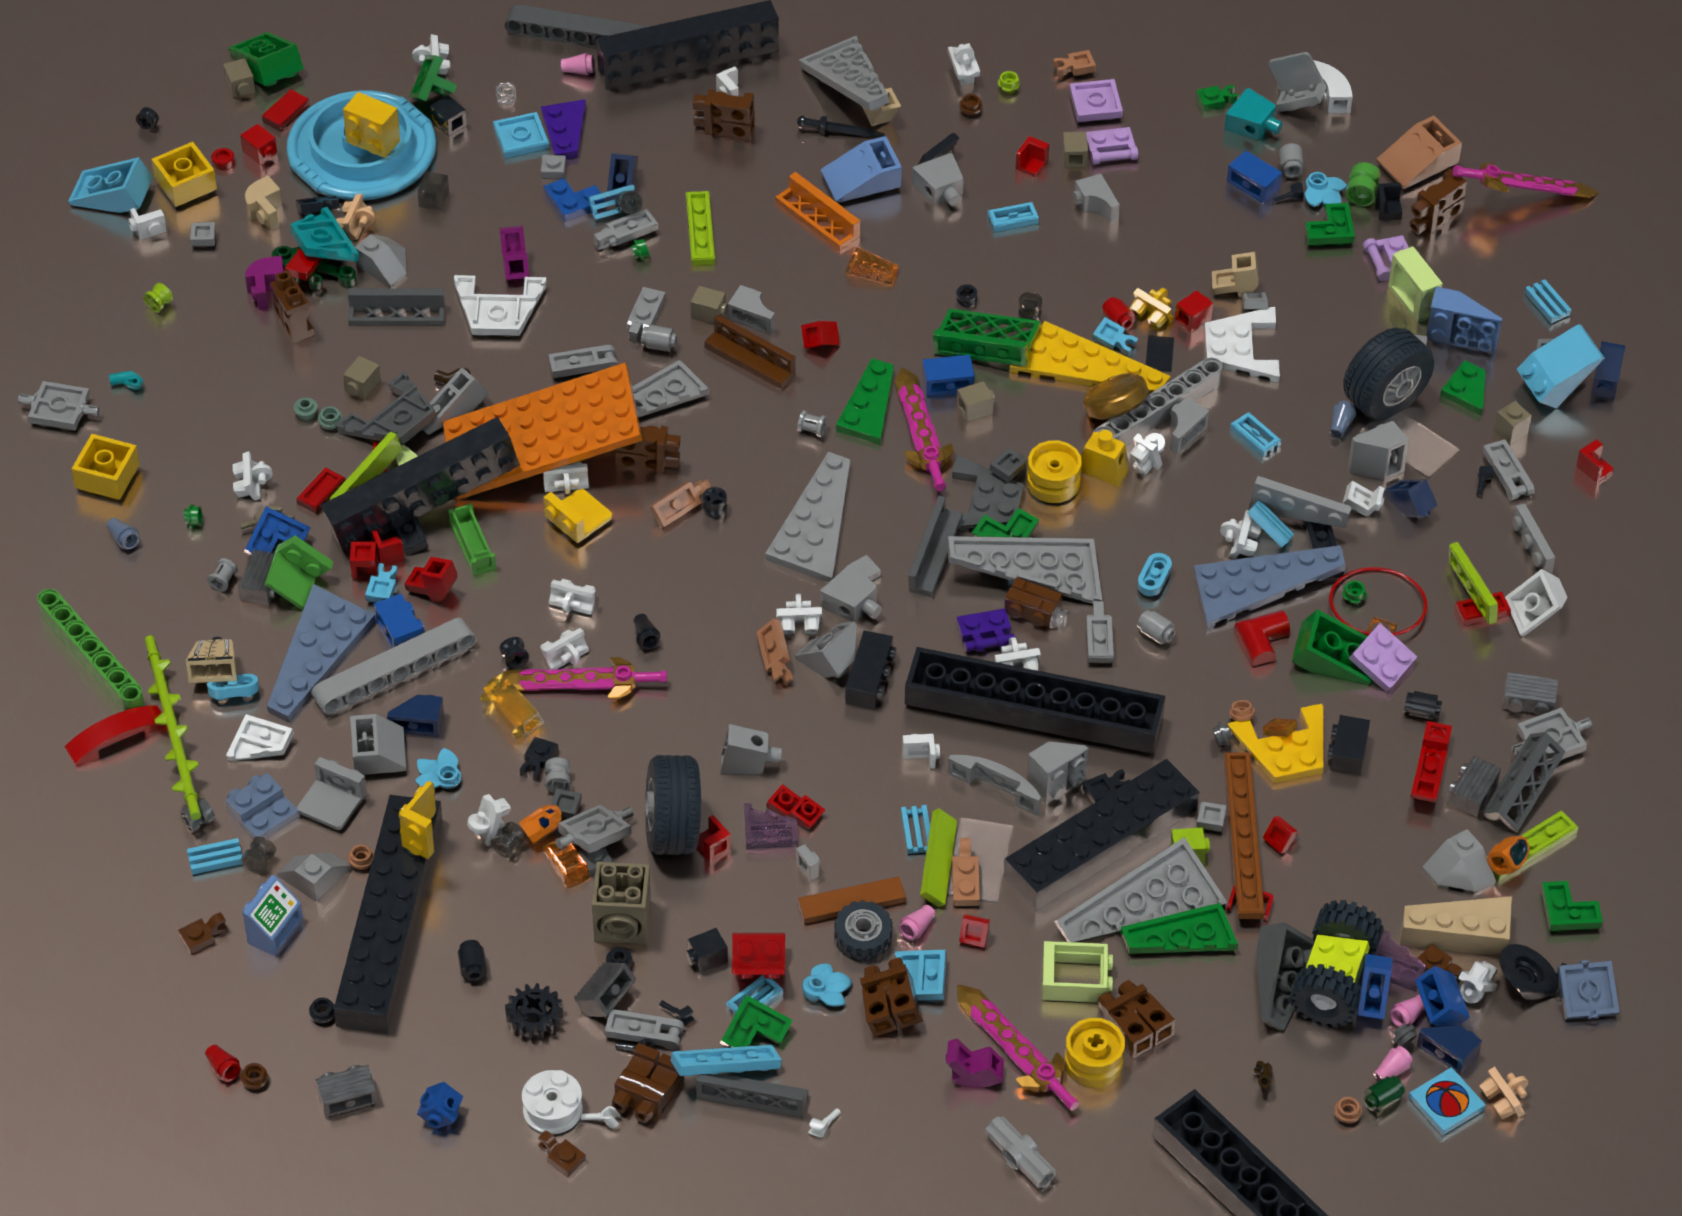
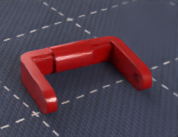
M1233 886L1226 911H1231L1235 898V886ZM1263 891V900L1268 901L1263 920L1267 921L1274 896Z

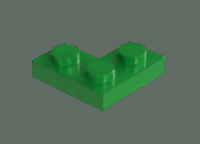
M1349 203L1325 204L1326 221L1305 222L1308 245L1354 243L1355 241Z
M1017 508L1005 526L984 514L972 531L971 537L1029 538L1039 524V519Z
M1568 881L1542 882L1541 891L1549 931L1602 928L1603 920L1599 901L1572 902Z
M745 995L720 1043L728 1048L749 1046L755 1033H758L780 1045L793 1020Z

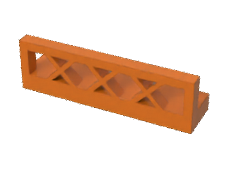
M797 172L789 176V188L775 197L776 203L838 250H842L860 237V220ZM793 195L799 202H788L785 199ZM801 209H811L815 214H804L801 212ZM817 221H827L831 224V227H821L817 224ZM833 233L845 234L847 237L840 241L833 236Z

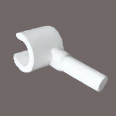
M612 1106L606 1107L602 1112L581 1114V1120H604L610 1128L617 1127L619 1123L615 1118L621 1117Z
M836 1108L823 1121L813 1118L809 1124L811 1129L808 1133L817 1137H823L828 1125L841 1114V1111Z

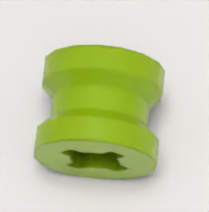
M156 283L152 291H147L143 294V300L150 310L159 313L163 310L165 304L168 305L173 301V295L164 284Z

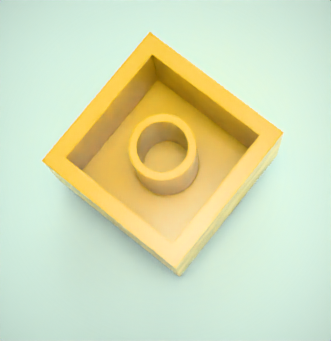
M357 92L343 108L346 142L386 158L400 142L398 109L396 107Z
M194 142L151 159L154 179L175 207L217 190L215 170Z
M91 434L71 468L75 488L120 500L140 465L137 445Z

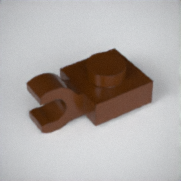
M219 912L214 914L207 923H204L201 918L179 929L178 933L190 954H193L215 943L213 936L225 932L228 928L224 923L226 922L225 918Z
M1433 944L1415 959V967L1424 973L1433 966H1436L1454 974L1457 983L1461 981L1459 974L1463 971L1460 966L1452 963V957Z
M546 1130L538 1137L541 1141L538 1146L549 1154L547 1156V1163L567 1178L586 1160V1154L566 1139L559 1144L555 1137Z

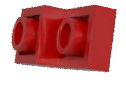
M783 784L766 803L768 808L780 816L808 829L816 823L826 810L807 795L801 798Z

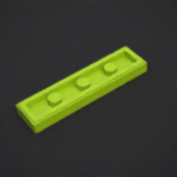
M709 191L686 192L692 266L714 265L715 253Z
M390 431L330 497V500L380 475L402 451L397 434Z
M1458 542L1451 543L1449 546V564L1488 624L1497 623L1498 603Z
M939 808L932 811L920 896L937 907H941L946 903L957 820Z
M1561 810L1520 835L1527 839L1530 846L1528 857L1521 867L1576 834L1578 826ZM1512 846L1510 854L1516 851V846ZM1492 871L1493 874H1494V877H1495L1498 881H1500V880L1504 879L1505 877H1507L1508 875H1510V874L1499 875V874L1495 873L1494 871Z

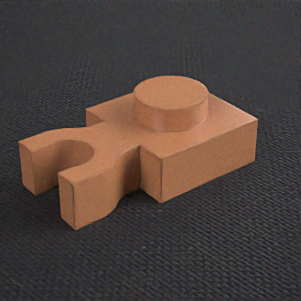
M1089 50L1067 54V59H1053V67L1057 68L1058 77L1064 76L1069 72L1076 76L1096 71V64Z

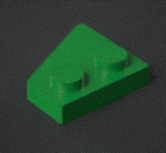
M1464 360L1443 386L1440 396L1481 416L1484 405L1485 370Z

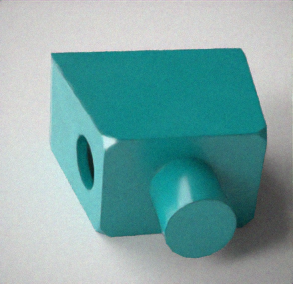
M1247 88L1227 111L1224 130L1259 140L1267 130L1276 135L1279 134L1283 122L1275 119L1276 105Z

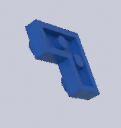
M565 178L543 186L545 195L564 222L592 212L588 197L601 193L596 185L574 192ZM606 199L594 200L595 205L606 202Z
M266 506L244 552L250 555L254 549L257 551L261 550L262 552L266 551L267 553L272 552L277 541L283 543L294 535L305 541L311 527Z

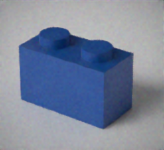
M1246 150L1228 165L1227 182L1261 203L1266 202L1280 189L1282 172Z
M970 355L923 359L922 378L926 397L957 394L958 389L973 385L975 376Z
M402 594L374 603L376 622L391 648L425 633L422 621L420 619L416 620L414 616L415 612L411 602H406Z
M1366 954L1361 996L1358 1004L1359 1016L1384 1019L1393 958Z
M1433 966L1415 979L1431 1024L1438 1027L1459 1026L1470 1018L1454 974Z

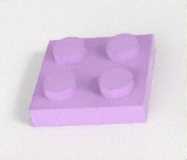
M1115 79L1070 83L1069 91L1077 122L1123 117V109Z
M1381 623L1375 627L1349 657L1355 665L1385 692L1394 685L1417 658L1409 648Z

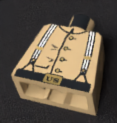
M221 637L197 641L186 659L189 683L237 681L233 641Z

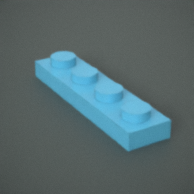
M773 1045L674 1051L671 1055V1062L679 1076L716 1075L727 1072L742 1073L754 1070L767 1071L769 1069H780L782 1061Z

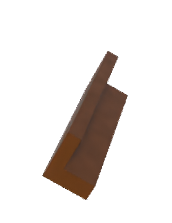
M720 315L714 318V332L704 341L705 349L780 390L796 376V356ZM722 327L726 328L728 332L722 330Z

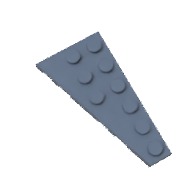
M1341 545L1194 565V575L1207 629L1214 627L1216 622L1225 618L1227 621L1235 618V615L1244 610L1251 611L1282 598L1284 593L1293 589L1296 591L1301 590L1307 583L1315 580L1322 581L1345 571L1346 564Z
M313 584L268 701V712L289 722L312 696L311 691L313 687L330 675L376 621L375 614Z

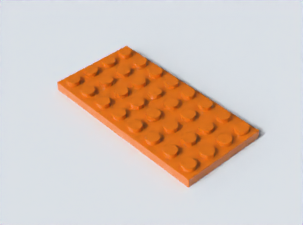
M626 362L443 422L445 440L447 442L498 417L511 438L520 466L512 471L506 472L490 482L484 483L468 493L456 497L457 500L643 441Z

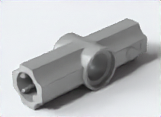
M997 1116L985 1128V1134L1002 1150L1003 1157L1010 1167L1015 1170L1020 1169L1037 1188H1044L1051 1183L1056 1176V1170L1041 1156L1036 1143L1030 1136L1026 1134L1022 1136L1004 1116Z

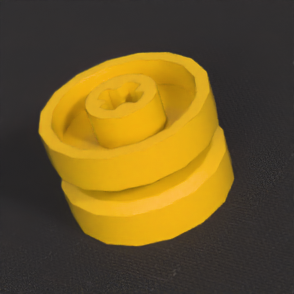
M1059 440L1046 441L1035 446L1028 456L1027 487L1031 494L1037 499L1048 503H1061L1075 496L1080 488L1082 466L1081 455L1078 450L1069 443Z
M1087 1018L1073 1025L1066 1036L1065 1069L1069 1077L1080 1085L1092 1088H1100L1114 1082L1123 1069L1125 1038L1121 1030L1111 1021L1102 1018Z

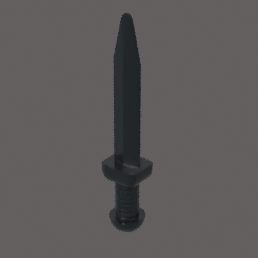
M802 115L797 119L799 128L818 129V133L821 135H825V130L864 137L885 136L882 132L865 127L828 122L827 116H822L820 120L804 118L805 115Z

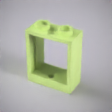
M1414 247L1400 250L1392 256L1388 287L1417 324L1429 320L1435 288H1442L1443 283Z
M1044 941L1042 1000L1098 1003L1100 995L1106 992L1112 993L1113 977L1108 976V970L1112 971L1113 955L1108 954V944ZM1054 962L1100 964V984L1054 982Z

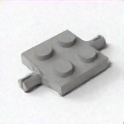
M42 381L39 390L33 396L22 393L18 396L19 404L31 405L28 421L33 424L76 430L80 418L84 414L98 417L100 413V406L86 405L90 396L89 388Z
M1562 708L1518 723L1516 731L1523 742L1511 745L1512 753L1515 756L1519 753L1530 734L1542 732L1548 733L1566 751L1562 759L1586 751L1587 744L1582 738L1580 731L1592 728V722L1588 717L1575 722L1567 716ZM1549 746L1545 750L1546 761H1551L1555 754Z
M598 805L558 823L559 832L564 836L556 839V845L562 849L570 844H577L588 853L598 851L604 846L631 835V825L624 820L634 816L633 810L628 806L618 812H614L602 805Z

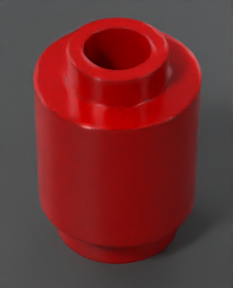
M1111 297L1104 302L1102 311L1107 319L1122 326L1125 330L1132 327L1135 321V314L1121 299Z

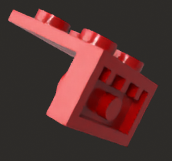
M732 933V974L737 975V978L750 979L753 978V975H764V978L776 979L780 978V975H784L785 933Z

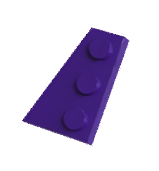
M586 99L541 106V114L553 155L566 156V159L578 157Z

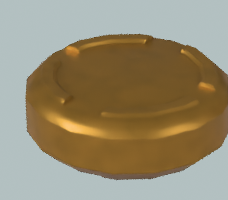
M1132 373L1112 376L1090 388L1084 397L1083 405L1089 417L1099 420L1113 419L1138 408L1145 401L1149 389L1142 376Z

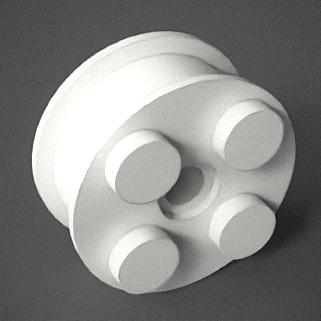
M562 1070L543 1071L531 1077L522 1090L523 1115L528 1125L540 1133L546 1130L551 1134L563 1133L573 1128L579 1122L583 1111L582 1091L578 1081Z

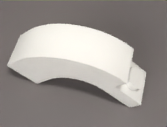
M1313 60L1327 87L1323 98L1326 101L1328 114L1351 113L1353 96L1351 86L1346 77L1334 67Z

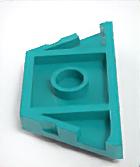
M328 207L322 208L321 214L316 217L310 214L304 219L290 224V233L306 256L358 261V251Z

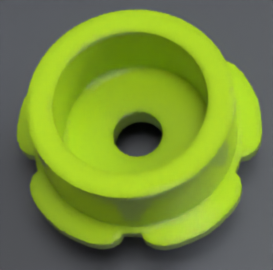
M1012 71L1003 72L997 83L1005 92H1012L1020 86L1018 75Z

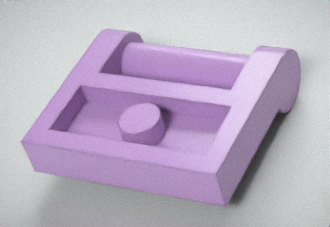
M1130 127L1086 132L1088 153L1092 165H1098L1104 161L1129 158L1131 161L1138 160V149L1135 146Z
M1403 235L1381 240L1370 238L1363 243L1365 251L1370 254L1377 269L1376 275L1380 281L1389 280L1393 254L1409 248ZM1379 251L1383 252L1390 269L1385 266Z

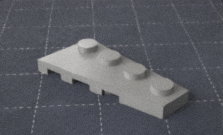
M680 360L632 386L638 417L709 395V388Z
M1257 476L1248 510L1259 500L1276 516L1345 528L1352 507Z

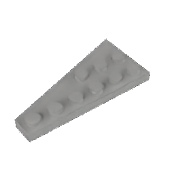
M857 36L799 59L801 69L868 110H877L882 105L889 103L888 93L883 84L880 83L878 75L874 72V68L866 53L863 52L861 44L858 43Z
M831 452L826 454L767 549L765 560L827 583L833 579L850 471V459Z
M948 536L947 538L949 563L1014 581L1017 577L1062 593L1063 596L1093 604V601H1102L1094 539Z
M1184 837L1056 920L1055 924L1067 942H1079L1119 932L1122 926L1217 903L1226 905L1228 902Z

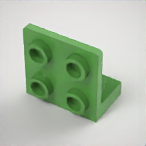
M294 535L277 546L265 585L303 610L316 578L331 570L333 561Z

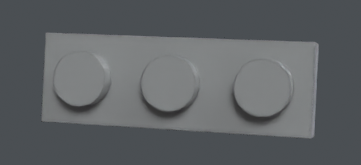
M1526 504L1517 505L1514 517H1512V525L1516 531H1519L1524 547L1529 549L1534 565L1539 567L1540 570L1543 569L1551 574L1556 557Z

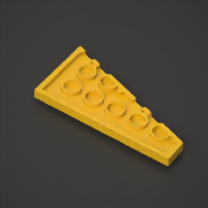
M1044 321L1029 351L1026 367L1010 365L1009 372L1018 374L1019 371L1031 373L1032 377L1040 378V375L1051 376L1056 381L1086 386L1099 384L1112 376L1132 373L1145 379L1149 389L1148 395L1168 383L1171 377L1047 321Z

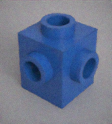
M445 1082L426 1088L425 1093L420 1099L417 1115L425 1120L429 1126L436 1129L450 1125L455 1122L459 1115L458 1110L463 1095Z

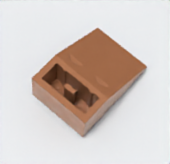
M1433 115L1410 128L1376 159V162L1397 183H1401V187L1405 189L1459 163L1462 142Z

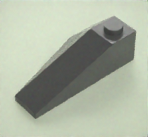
M1285 922L1261 926L1256 950L1262 1021L1279 1031L1285 1029L1294 1011L1295 1006H1291L1290 994L1298 972L1307 965L1315 942L1312 938Z

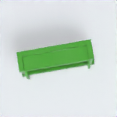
M472 503L455 508L454 510L453 508L449 509V523L472 575L496 569L495 554L491 553L474 515Z

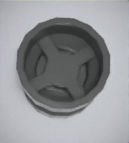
M204 798L198 800L201 813L200 819L192 820L188 807L180 810L181 819L191 833L199 830L202 824H210L216 819L211 806Z

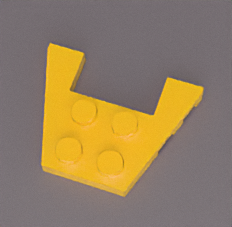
M1322 703L1300 708V717L1305 729L1289 732L1284 735L1258 739L1250 720L1235 721L1227 724L1232 736L1234 735L1239 740V745L1244 751L1250 752L1255 758L1254 762L1274 784L1323 773Z

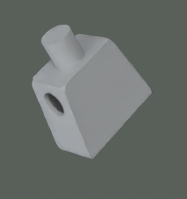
M952 153L912 167V184L931 203L939 204L947 201L950 206H956L961 202L964 180Z
M852 563L820 590V606L851 622H856L864 614L875 619L882 611V606L876 603V585Z
M729 724L721 751L720 774L760 775L763 773L765 762L780 763L782 748L769 747L768 734L766 732Z

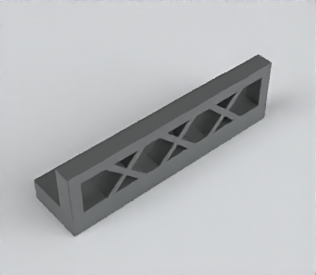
M444 288L348 289L349 326H444ZM354 311H365L367 315L364 317H354ZM382 311L391 313L388 317H380L378 314ZM406 311L415 313L412 317H404L402 314ZM428 312H439V317H428L426 314Z
M938 495L908 574L910 592L929 597L934 595L948 557L947 538L948 536H956L962 520V512L946 508V497Z
M1546 732L1530 734L1482 814L1488 820L1500 819L1512 832H1518L1566 751ZM1549 746L1555 754L1551 761L1547 762L1545 750ZM1540 765L1541 778L1535 782L1533 770L1536 766ZM1524 786H1528L1529 798L1527 801L1522 802L1521 790ZM1512 806H1516L1517 810L1515 821L1507 815Z
M720 1073L716 1075L699 1074L696 1080L697 1099L803 1118L808 1099L807 1089Z

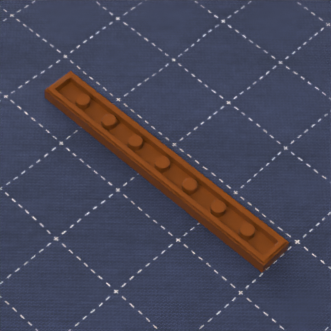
M1250 752L1224 753L1237 919H1264Z

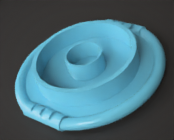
M350 91L325 98L302 113L289 132L286 152L290 169L318 194L336 196L338 199L353 201L356 194H362L363 201L374 200L406 189L427 171L436 151V134L432 121L404 97L381 91ZM357 92L398 109L400 142L386 158L346 142L343 108Z

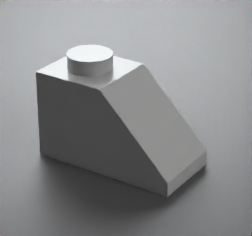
M370 234L355 246L359 253L356 267L387 287H394L407 276L406 250L389 237Z
M852 621L836 625L831 628L833 633H827L821 638L818 636L812 639L794 657L797 661L824 678L834 676L839 678L849 670L847 667L855 659L856 623Z
M1468 829L1447 839L1422 867V870L1438 888L1448 889V887L1464 889V893L1476 894L1496 882L1487 862L1483 846Z
M331 852L294 856L277 872V876L317 902L351 869V865Z

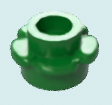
M635 239V245L631 246L636 259L641 257L642 261H645L644 258L650 256L644 239L638 241Z
M190 504L188 509L184 510V522L188 523L190 528L201 526L203 519L201 506Z
M1350 581L1343 588L1342 596L1350 603H1360L1361 600H1365L1367 597L1365 586L1360 581Z

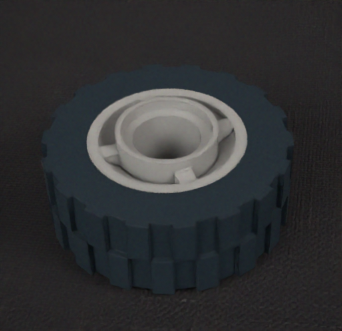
M860 900V902L854 901L848 906L845 905L842 911L838 912L834 924L835 944L840 948L842 954L844 953L847 957L858 961H869L880 957L882 953L887 951V947H890L893 927L892 919L889 917L890 914L883 909L884 907L872 901L865 902V900ZM864 929L867 930V932H861L859 930Z

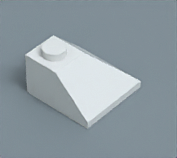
M1541 569L1505 598L1511 608V615L1518 631L1524 637L1563 607L1567 595L1560 579Z

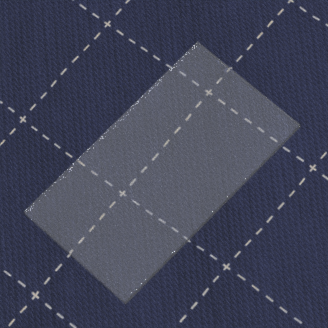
M1398 412L1385 420L1373 419L1359 431V434L1365 433L1380 424L1394 421L1409 439L1405 464L1428 479L1459 452L1458 448L1402 412Z
M960 818L952 856H960V838H970L971 856H978L980 901L997 903L1004 872V858L1007 857L1013 826ZM952 861L947 895L953 896Z

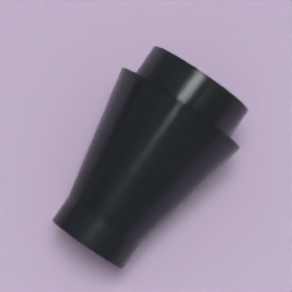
M636 615L633 623L635 625L637 644L647 650L655 648L660 642V632L650 622L647 615Z

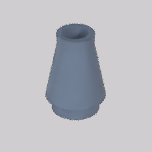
M1339 401L1333 407L1330 434L1333 437L1342 438L1356 417V407L1348 401Z
M112 518L107 522L106 527L120 548L132 549L139 543L140 536L136 528L120 521L118 518Z

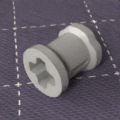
M803 410L799 416L797 430L800 432L806 430L816 433L818 437H822L827 425V416L822 415L819 417L808 414V411Z
M221 558L216 564L217 568L214 573L208 576L207 582L213 589L224 592L229 586L230 578L238 572V567L231 560Z

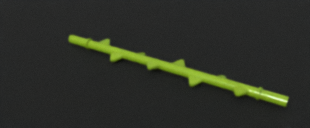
M149 635L144 640L148 652L147 658L151 663L155 683L148 689L149 695L159 694L163 713L154 720L156 724L167 725L173 748L165 756L166 761H176L181 778L172 786L174 792L185 793L184 800L187 802L191 819L198 820L201 818L197 801L198 795L194 790L190 773L199 764L198 761L186 760L181 737L187 732L188 726L177 725L172 707L181 700L180 694L169 693L164 671L171 664V661L169 659L160 660L161 655L157 650L155 638Z

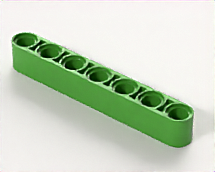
M54 589L42 590L37 596L41 618L122 711L145 706L140 685L59 592Z

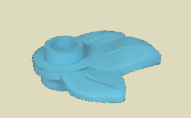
M1313 172L1306 179L1305 185L1307 190L1305 191V199L1313 207L1321 203L1324 206L1330 203H1341L1339 192L1347 188V184L1337 177L1327 178L1321 172Z
M443 748L437 760H417L418 771L421 775L415 782L419 786L423 787L427 781L434 783V788L450 789L460 783L461 773L457 769L458 758L450 750Z
M824 963L812 968L810 976L803 980L802 990L804 996L809 1000H821L829 1006L845 1005V999L841 993L848 990L853 982L843 973H833L832 966Z

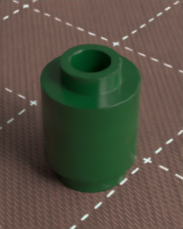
M1394 1075L1391 1077L1386 1076L1364 1091V1102L1371 1111L1381 1113L1402 1098V1095L1405 1093L1404 1085L1398 1077Z

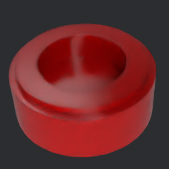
M219 148L211 155L212 165L218 170L230 169L235 164L234 153L228 148Z

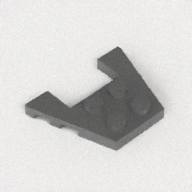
M403 371L388 383L390 391L399 395L396 400L369 421L350 413L336 424V428L340 434L382 441L391 431L397 434L400 445H403L437 418V415L432 405L418 391L414 382L410 381L407 373Z
M956 456L952 478L976 482L968 514L962 513V520L958 528L959 532L969 531V528H975L984 514L1006 526L1017 508H1020L1024 484L1013 479L1007 482L991 472L990 469L962 456Z

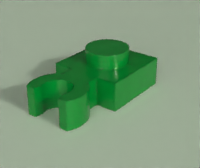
M1218 85L1196 90V98L1203 112L1224 108L1225 102L1235 103L1239 98V94L1235 93V85H1227L1221 90Z

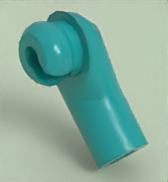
M133 371L109 374L111 386L123 384L132 390H138L143 385V379Z

